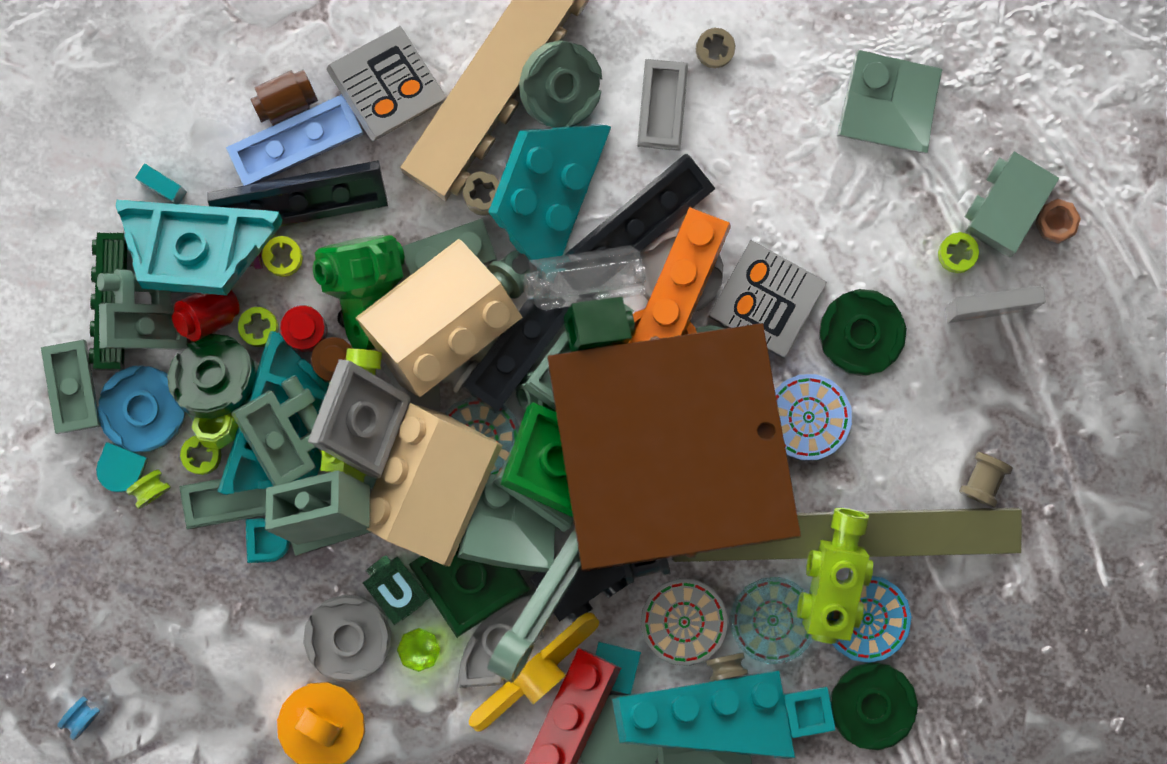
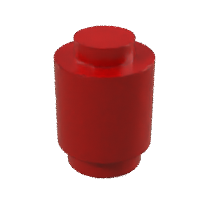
M232 290L227 295L193 293L175 303L172 322L176 331L181 336L187 337L191 341H198L230 325L234 317L239 314V302Z
M300 305L293 307L285 313L281 320L280 330L282 337L296 351L302 353L313 352L315 346L327 338L328 327L326 321L317 310L310 306Z

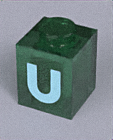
M385 555L366 570L370 577L362 584L394 625H398L431 599L399 556L390 560Z

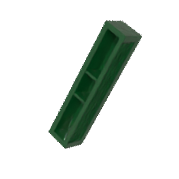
M97 232V239L92 240V255L96 256V266L91 268V281L95 283V294H91L90 307L91 310H95L94 321H90V337H94V348L89 349V363L93 364V369L97 371H121L125 369V349L100 348L99 304L115 303V295L113 291H99L97 287V278L100 273L113 274L116 269L127 270L128 247L124 237L125 233Z

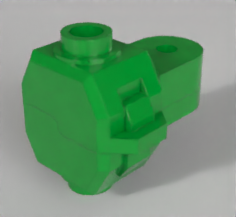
M377 235L318 248L315 252L316 260L313 262L312 267L313 275L316 282L321 285L323 293L340 300L349 343L354 349H375L356 320V317L390 292L404 277L402 265L404 264L405 255L401 244L392 235Z

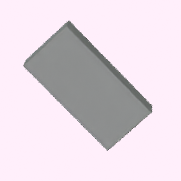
M645 59L637 147L680 151L688 63Z

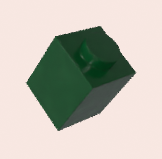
M623 296L571 303L563 318L570 352L627 344L635 334L634 317L630 310L626 311Z

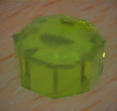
M417 628L403 634L397 652L403 666L420 672L436 664L441 647L434 633Z

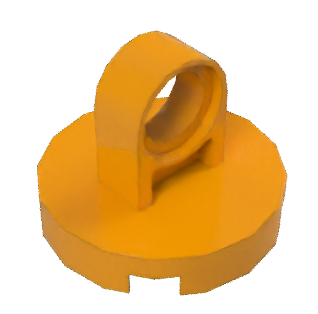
M330 682L310 683L295 690L282 704L277 719L278 739L285 753L297 764H343L361 746L365 734L364 714L357 698L344 687Z

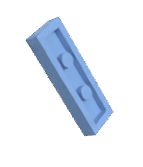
M341 94L226 147L244 186L260 183L364 135L354 112Z

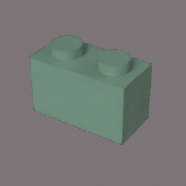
M1015 151L1008 157L1007 161L999 157L986 179L992 183L990 190L985 198L977 195L964 216L971 221L965 232L1009 258L1018 250L1059 180V177Z
M340 470L266 488L265 530L296 545L370 528V486Z

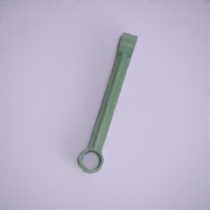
M575 528L511 631L509 630L505 633L490 658L487 669L510 683L517 679L525 667L533 650L534 643L581 569Z

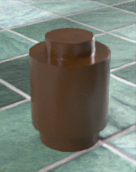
M304 69L297 73H293L292 70L254 87L258 96L250 99L261 123L269 119L272 126L310 109L309 105L318 101Z
M330 337L323 339L315 346L312 352L311 363L314 371L324 381L330 383L338 361L346 360L347 348L353 347L341 338Z

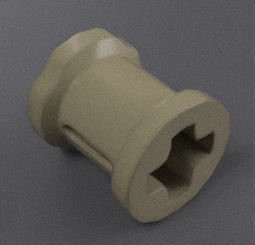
M479 171L471 174L466 179L462 191L464 200L470 211L477 215H490L488 211L500 183L493 174ZM480 184L485 189L492 187L494 189L489 193L491 200L484 204L480 198L472 199L476 195L475 187Z
M977 452L975 455L977 464L967 485L961 486L959 492L979 503L995 508L997 504L995 496L1005 474H1011L1013 467L992 456Z

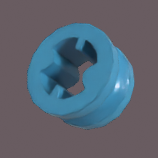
M84 696L67 711L57 725L61 730L63 728L69 729L72 740H76L100 713L97 707H88V699Z

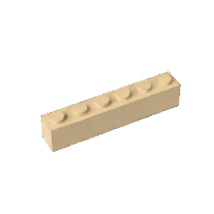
M512 0L401 165L402 173L444 201H447L452 193L458 197L463 191L466 179L471 175L467 170L474 159L477 157L483 160L493 146L495 138L491 134L498 123L501 121L507 124L517 110L520 102L515 100L520 92L519 81L522 68L528 58L545 43L563 40L567 34V30L563 28L564 24L571 14L578 17L589 0Z

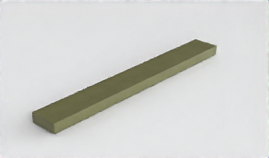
M1020 508L860 511L869 515L866 534L860 536L858 546L864 547L870 557L1021 553L1022 510ZM834 512L797 513L801 533L800 538L698 553L694 558H688L686 555L672 557V561L808 559L811 550L818 551L820 540L832 542L834 529L831 528V522Z

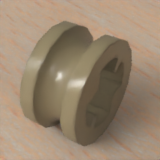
M711 28L701 34L696 43L695 51L697 58L703 65L709 68H720L730 62L735 54L736 45L734 38L728 31L722 28ZM713 37L723 39L722 47L728 49L726 56L723 57L719 54L718 60L709 58V50L703 47L705 40L708 39L709 42H712Z
M744 653L707 660L706 665L713 670L712 676L709 677L710 682L748 675V669L743 668L741 665V661L745 658Z

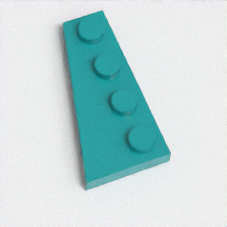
M779 671L612 699L619 743L666 748H687L708 752L719 751L750 756H772L782 759L795 758Z

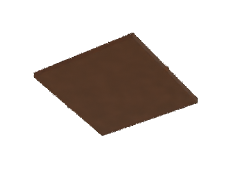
M763 323L667 338L653 336L647 341L547 356L582 571L685 555L688 558H694L698 553L801 537Z

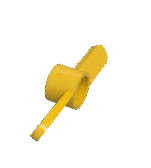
M589 612L577 618L551 643L526 663L520 675L513 683L507 681L481 704L470 716L469 725L477 732L483 731L523 695L534 705L566 676L558 667V664L598 628L599 620L597 617Z

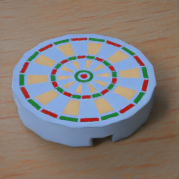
M817 374L797 375L784 381L775 390L787 456L799 461H818L835 453L846 441L852 426V408L845 392L832 380Z

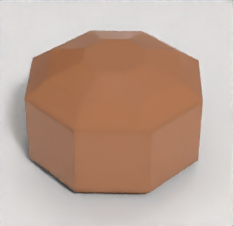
M1057 198L1042 207L1035 225L1043 239L1059 244L1076 235L1081 218L1073 203Z

